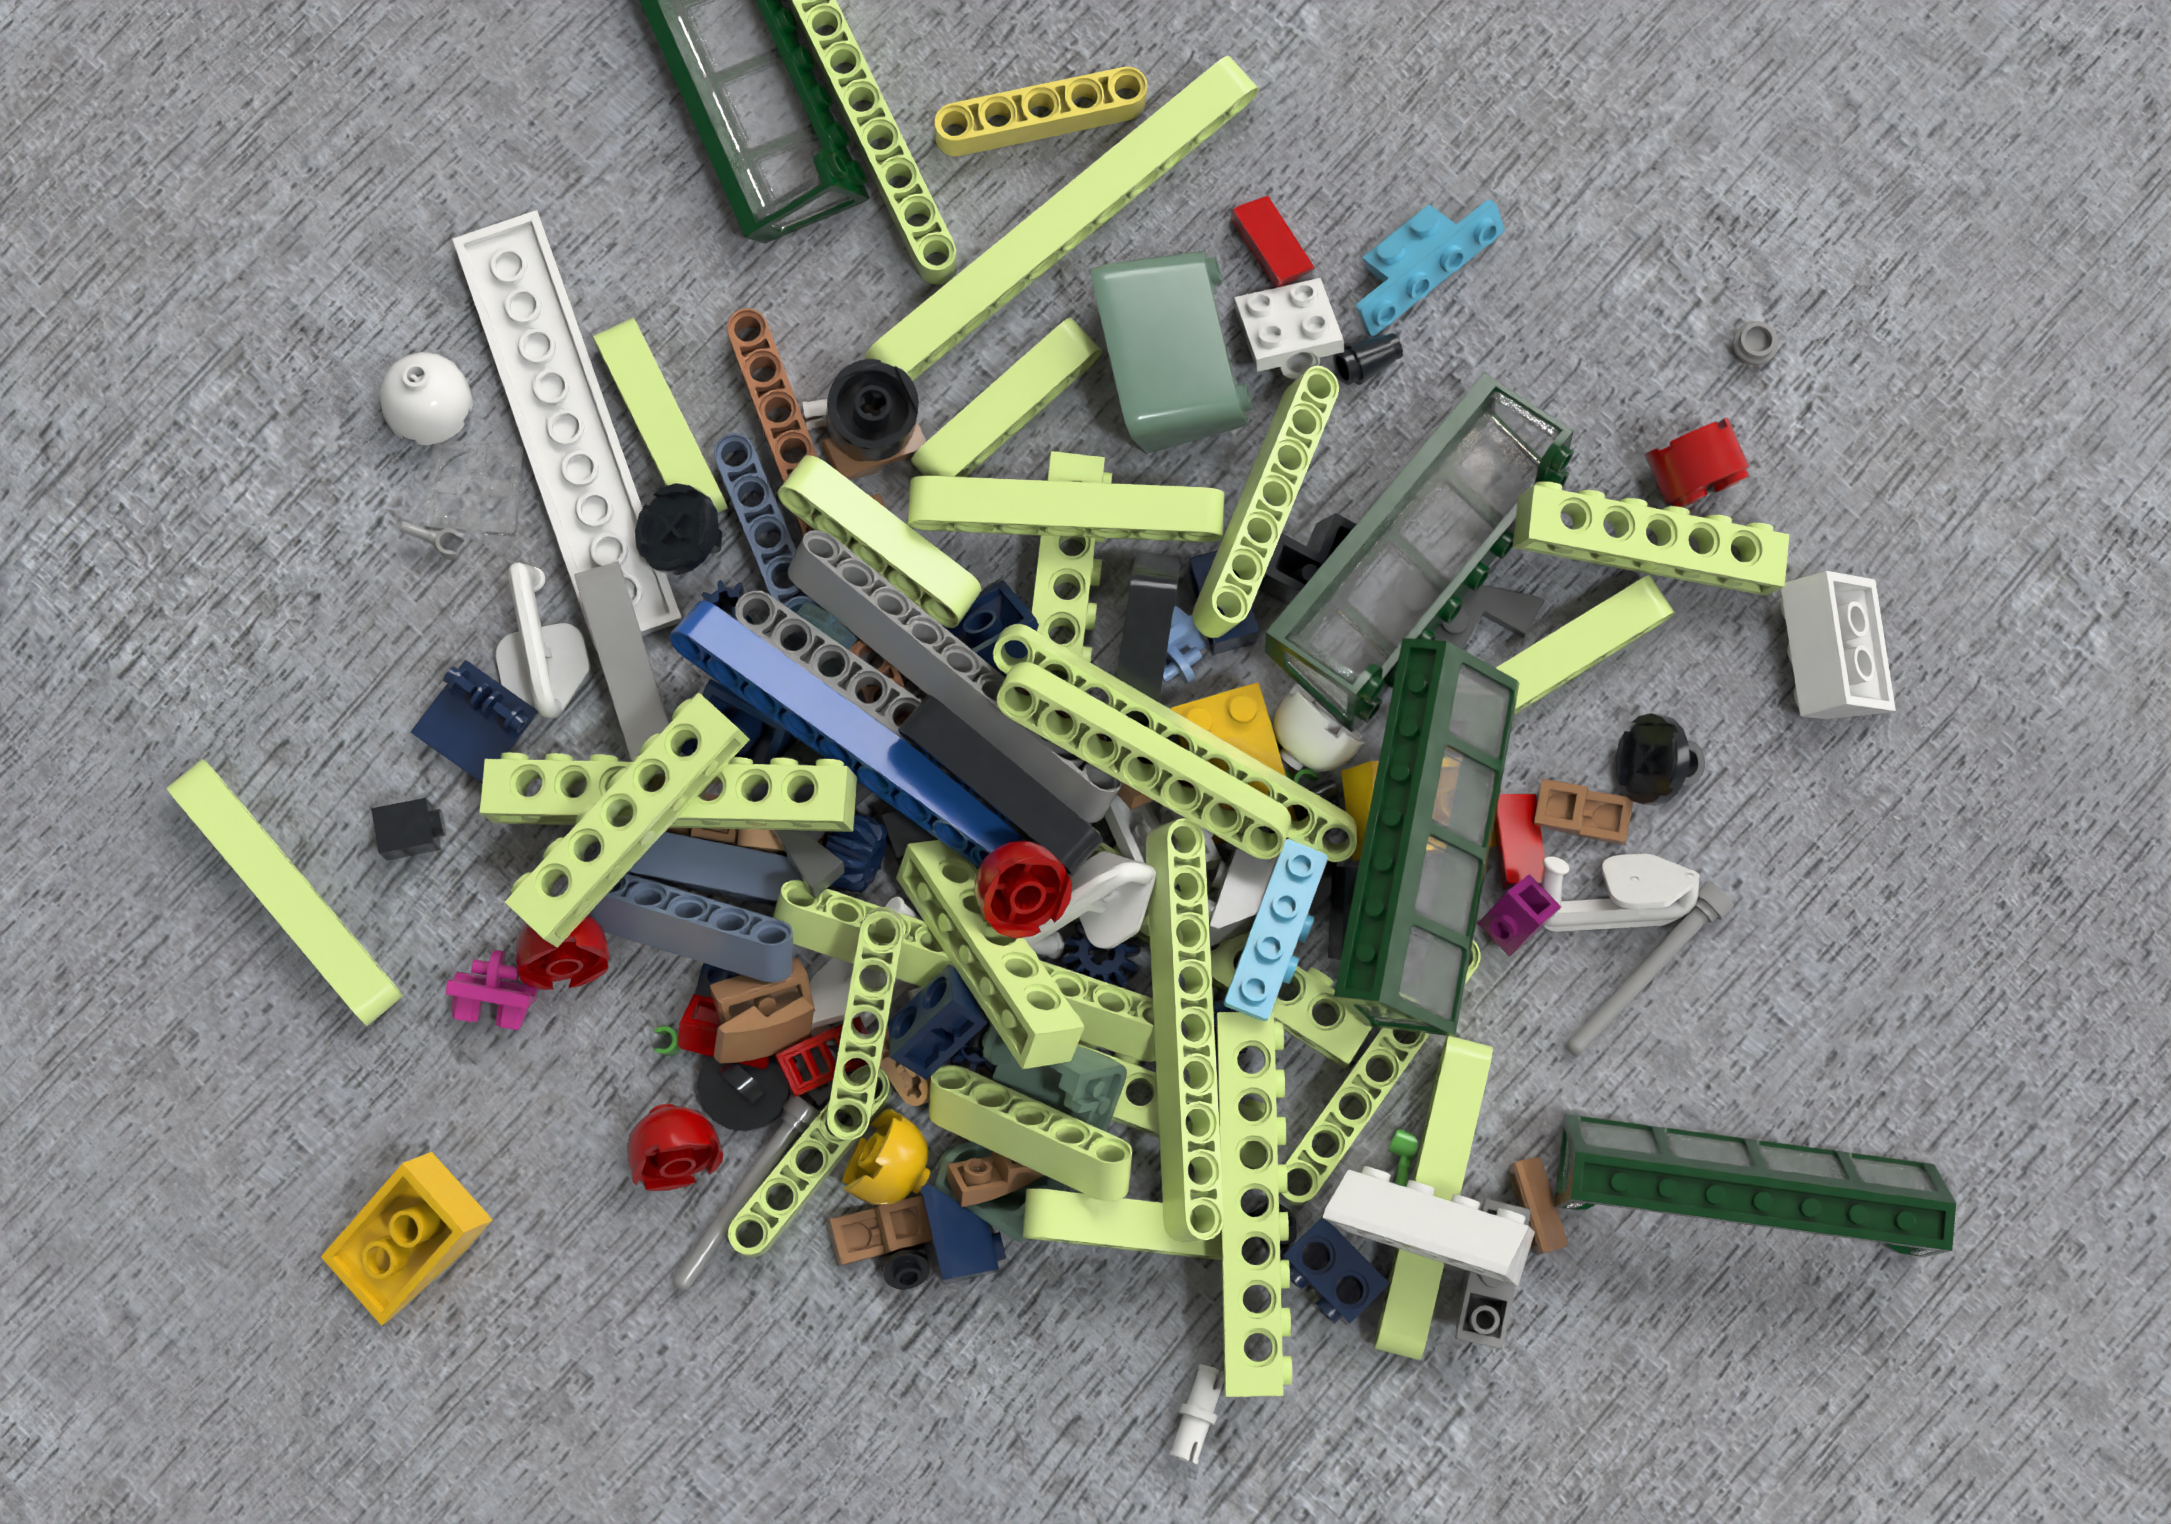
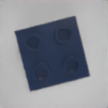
M465 660L459 669L453 666L447 671L443 678V681L447 683L410 733L483 783L485 759H501L502 753H508L536 717L538 711Z

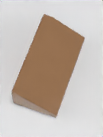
M793 958V972L791 976L779 982H765L739 975L710 985L721 1025L753 1006L764 1016L768 1017L802 996L814 1007L807 972L798 958Z
M1541 1158L1520 1160L1509 1165L1508 1173L1519 1207L1531 1209L1528 1226L1535 1232L1531 1243L1533 1253H1536L1537 1256L1566 1247L1568 1245L1558 1210L1554 1207L1555 1200Z

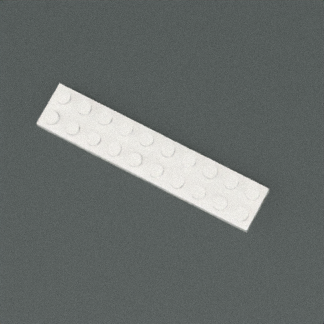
M536 210L453 238L454 246L595 649V642L574 574L619 561L642 636L680 623L682 618L667 575L650 567L645 558L640 556L636 548L635 528L639 513L643 507L538 211Z

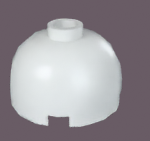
M419 352L410 354L395 362L383 377L379 391L383 416L394 434L401 439L404 436L407 439L416 440L417 444L420 445L444 442L459 433L465 425L463 420L468 415L469 409L471 411L473 407L471 389L466 378L454 362L433 353Z
M1295 684L1276 709L1273 721L1275 738L1283 747L1279 752L1280 757L1298 771L1304 765L1318 772L1333 771L1342 767L1359 751L1365 741L1360 739L1362 736L1356 729L1350 732L1318 702L1313 704L1314 698L1300 685Z

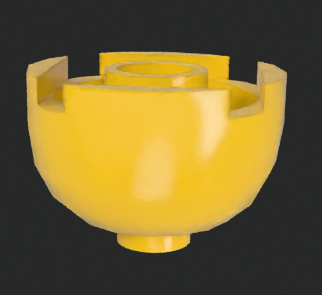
M893 1109L884 1110L870 1124L877 1131L868 1141L861 1137L847 1162L842 1179L844 1183L848 1184L843 1187L844 1191L872 1205H891L902 1201L911 1191L917 1194L921 1191V1187L926 1184L930 1175V1169L926 1167L929 1155L928 1144L918 1126Z

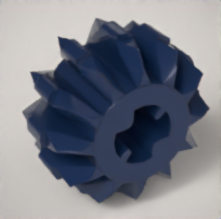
M854 814L853 832L832 831L831 835L827 836L825 848L843 861L845 873L831 884L833 887L843 891L862 893L868 888V885L874 882L875 875L881 869L882 860L886 856L885 848L889 843L887 830L884 825L866 815Z
M1078 922L1075 925V929L1082 940L1072 936L1065 938L1064 945L1077 952L1063 955L1062 963L1065 965L1079 964L1072 970L1073 972L1085 974L1088 977L1109 984V979L1113 978L1119 987L1124 988L1127 986L1128 981L1120 970L1128 973H1137L1139 966L1126 958L1139 955L1141 951L1140 946H1124L1132 938L1130 937L1118 946L1109 949L1108 955H1114L1112 961L1105 959L1101 965H1096L1093 963L1094 954L1088 955L1090 949L1098 951L1100 948L1094 946L1089 941L1082 923Z

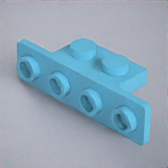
M1488 199L1457 224L1429 204L1364 255L1362 259L1366 269L1383 282L1356 305L1365 332L1374 337L1502 235L1505 228L1497 204Z
M1290 839L1285 841L1225 997L1224 1005L1261 1021H1267L1270 1017L1282 982L1289 984L1296 970L1299 958L1293 956L1297 941L1305 943L1313 924L1314 917L1307 914L1328 860V856L1325 853Z

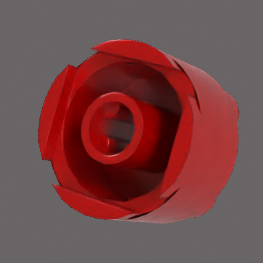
M1728 417L1718 423L1715 421L1670 441V446L1659 450L1657 447L1644 455L1666 505L1671 503L1675 507L1684 508L1699 501V499L1708 495L1706 488L1710 486L1713 487L1715 493H1718L1749 477L1746 470L1750 467Z

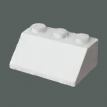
M1824 571L1786 582L1785 587L1781 588V612L1786 620L1789 639L1787 653L1793 665L1796 685L1794 699L1799 707L1800 716L1834 719L1896 711L1875 580Z

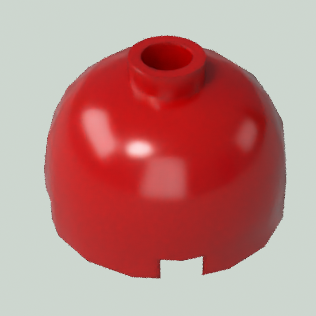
M1028 841L1008 842L995 848L984 858L976 874L974 894L983 917L996 932L1012 938L1031 937L1041 932L1039 926L1046 924L1050 919L1055 923L1063 916L1071 901L1072 882L1062 862L1046 847Z
M589 914L558 948L544 940L527 923L524 924L516 941L515 956L519 978L530 987L554 990L552 982L571 979L569 988L579 987L595 981L605 974L609 968V948L603 928Z
M662 1104L651 1109L649 1114L642 1118L633 1128L627 1143L628 1166L632 1181L635 1185L638 1184V1181H643L645 1190L669 1191L687 1187L696 1183L695 1177L692 1174L707 1168L708 1175H711L723 1162V1151L714 1126L699 1111L673 1104Z

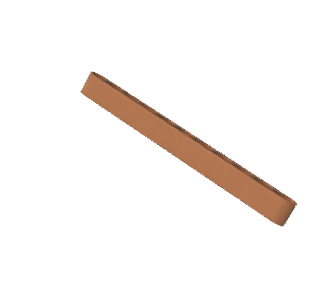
M740 309L729 318L727 325L728 336L783 484L798 464L788 463L783 460V455L791 448H800L806 452V455L818 456L766 319L755 309ZM748 327L756 328L760 331L759 336L753 341L746 342L737 338L740 331ZM767 367L776 372L774 377L767 382H759L752 378L755 371L760 368ZM782 407L791 412L789 418L784 422L776 423L768 419V414L775 408ZM794 514L802 537L807 532L815 530ZM833 617L843 646L859 658H862L867 653H877ZM884 660L883 665L877 670L905 689L899 670L887 660ZM866 685L860 689L864 702L868 704L876 702L882 695V690L875 685ZM913 711L899 713L894 721L895 725L899 728Z

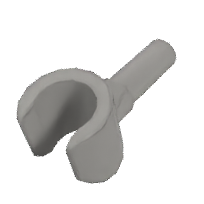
M402 521L399 530L402 533L436 545L440 554L448 560H456L459 558V555L452 550L444 549L445 542L448 539H457L460 542H465L460 533L453 528H445L440 532H436Z

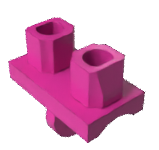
M493 950L489 962L474 959L471 973L476 974L457 971L454 979L447 981L445 994L453 996V1019L477 1022L481 1017L483 1001L498 1004L495 1025L512 1030H519L522 1027L528 1009L537 1000L539 990L525 983L514 982L519 978L518 967L505 965V951Z

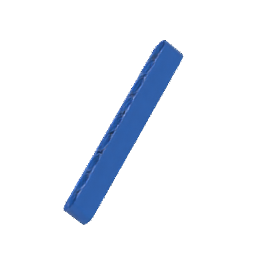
M704 600L699 601L669 635L672 646L684 658L824 758L844 762V766H848L856 775L857 781L976 867L979 868L984 858L995 848L1008 842L1026 841L908 742L716 605Z

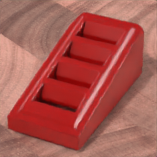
M860 1016L854 1018L853 1025L859 1033L868 1034ZM843 1024L775 1054L774 1057L793 1098L833 1081L836 1062L826 1042L835 1039L839 1047ZM817 1046L829 1070L822 1075L810 1052L811 1049ZM800 1054L812 1077L811 1080L806 1082L803 1081L793 1060L794 1057ZM860 1058L850 1059L845 1064L846 1074L868 1063Z

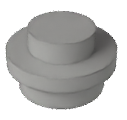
M1751 321L1742 325L1733 339V348L1737 357L1744 363L1753 366L1768 363L1775 356L1779 345L1777 334L1773 328L1760 321Z

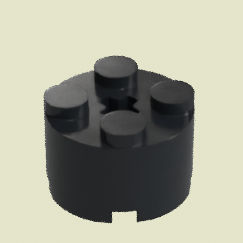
M864 359L848 365L835 378L827 398L826 424L832 440L855 461H880L896 455L909 443L914 434L919 404L916 387L905 371L897 366L894 367L883 363L881 360ZM865 405H870L873 410L880 409V414L873 416L871 413H864Z

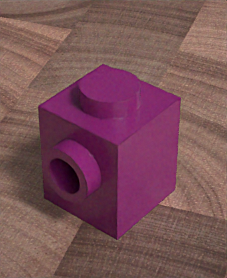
M1529 874L1507 891L1477 924L1510 957L1532 939L1558 912L1561 906Z

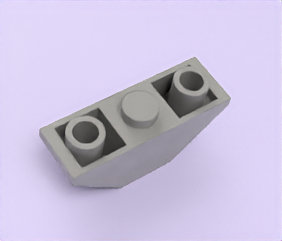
M1266 826L1259 827L1263 832L1270 833ZM1226 841L1224 848L1232 850L1228 863L1220 861L1213 877L1211 886L1218 889L1215 900L1208 899L1210 947L1251 931L1278 856L1271 859H1259Z
M1484 1199L1481 1211L1496 1215L1498 1208L1509 1210L1525 1216L1524 1225L1528 1226L1531 1209ZM1464 1270L1459 1292L1455 1339L1503 1349L1515 1286Z

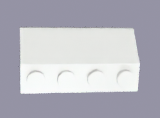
M1367 1166L1363 1167L1362 1174L1348 1169L1325 1208L1323 1218L1339 1230L1517 1287L1535 1233L1530 1226L1524 1225L1526 1217L1518 1213L1498 1208L1497 1214L1492 1215L1478 1210L1480 1202L1453 1194L1451 1201L1433 1196L1435 1188L1412 1180H1408L1406 1187L1389 1182L1390 1174Z

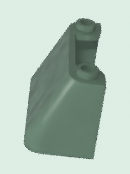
M1205 251L1109 263L1091 269L1092 284L1124 421L1131 438L1147 454L1249 425L1246 411L1253 409L1251 396L1246 383L1238 385L1236 378L1232 374L1214 299V294L1217 293L1216 285L1223 282L1216 257L1209 258Z
M993 1024L988 1028L983 1037L982 1046L984 1047V1058L993 1065H997L992 1081L1107 1132L1127 1077V1069L1124 1065L1108 1056L1077 1045L1070 1062L1022 1069ZM972 1141L950 1147L939 1160V1173L934 1187L959 1203L947 1181V1164L967 1161L972 1158L992 1156V1150ZM1043 1175L1039 1179L1009 1194L979 1204L966 1206L965 1208L1017 1242L1029 1240L1022 1237L1026 1189L1082 1192Z

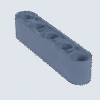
M726 434L715 445V462L770 596L796 614L806 612L813 615L815 620L812 625L823 632L824 622L818 603L796 585L788 589H781L774 585L777 575L782 572H788V568L797 550L753 444L742 434ZM734 451H741L748 456L742 465L732 467L724 463L727 455ZM750 491H758L764 495V500L756 507H746L741 504L742 497ZM773 531L781 536L779 543L774 547L764 548L757 544L758 538L765 532ZM792 633L787 636L796 645L805 646L807 642L806 636L801 633Z
M664 832L627 872V874L660 884L775 907L781 887L786 882L791 880L804 881L798 870L793 868L787 856ZM598 842L595 859L598 857L601 851L600 842Z
M627 873L589 913V915L597 920L606 933L757 980L779 982L787 979L793 972V931L788 923Z

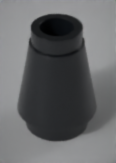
M1390 333L1388 335L1344 343V352L1334 354L1333 361L1340 379L1346 385L1352 383L1361 385L1394 363L1395 360L1402 358L1403 349L1398 337L1394 333Z

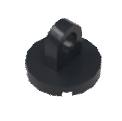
M675 483L660 488L653 494L656 498L652 500L650 505L645 504L639 513L635 528L636 548L640 556L644 557L648 565L654 570L678 576L693 571L706 560L709 554L721 551L723 531L719 529L717 509L709 496L691 485Z
M1653 713L1641 715L1631 722L1636 724L1632 726L1630 731H1624L1619 740L1615 757L1616 776L1619 784L1626 787L1629 793L1626 796L1631 801L1651 806L1665 804L1678 794L1682 786L1694 785L1702 777L1705 768L1703 751L1697 743L1687 740L1684 729L1674 718Z
M775 1054L771 1055L766 1069L740 1063H719L714 1057H707L700 1068L697 1089L701 1105L713 1121L728 1130L748 1132L763 1129L779 1118L784 1110L781 1107L790 1095V1089L774 1057Z

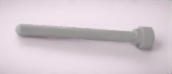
M1709 881L1705 882L1699 889L1698 899L1693 910L1569 1039L1567 1048L1570 1053L1574 1055L1583 1053L1706 922L1712 923L1716 918L1722 920L1734 907L1733 902L1721 889Z
M791 1093L781 1107L785 1110L780 1117L783 1120L782 1124L675 1275L674 1285L678 1290L684 1291L691 1287L728 1234L732 1220L765 1181L797 1133L801 1132L803 1134L819 1115V1110L800 1097L793 1098Z

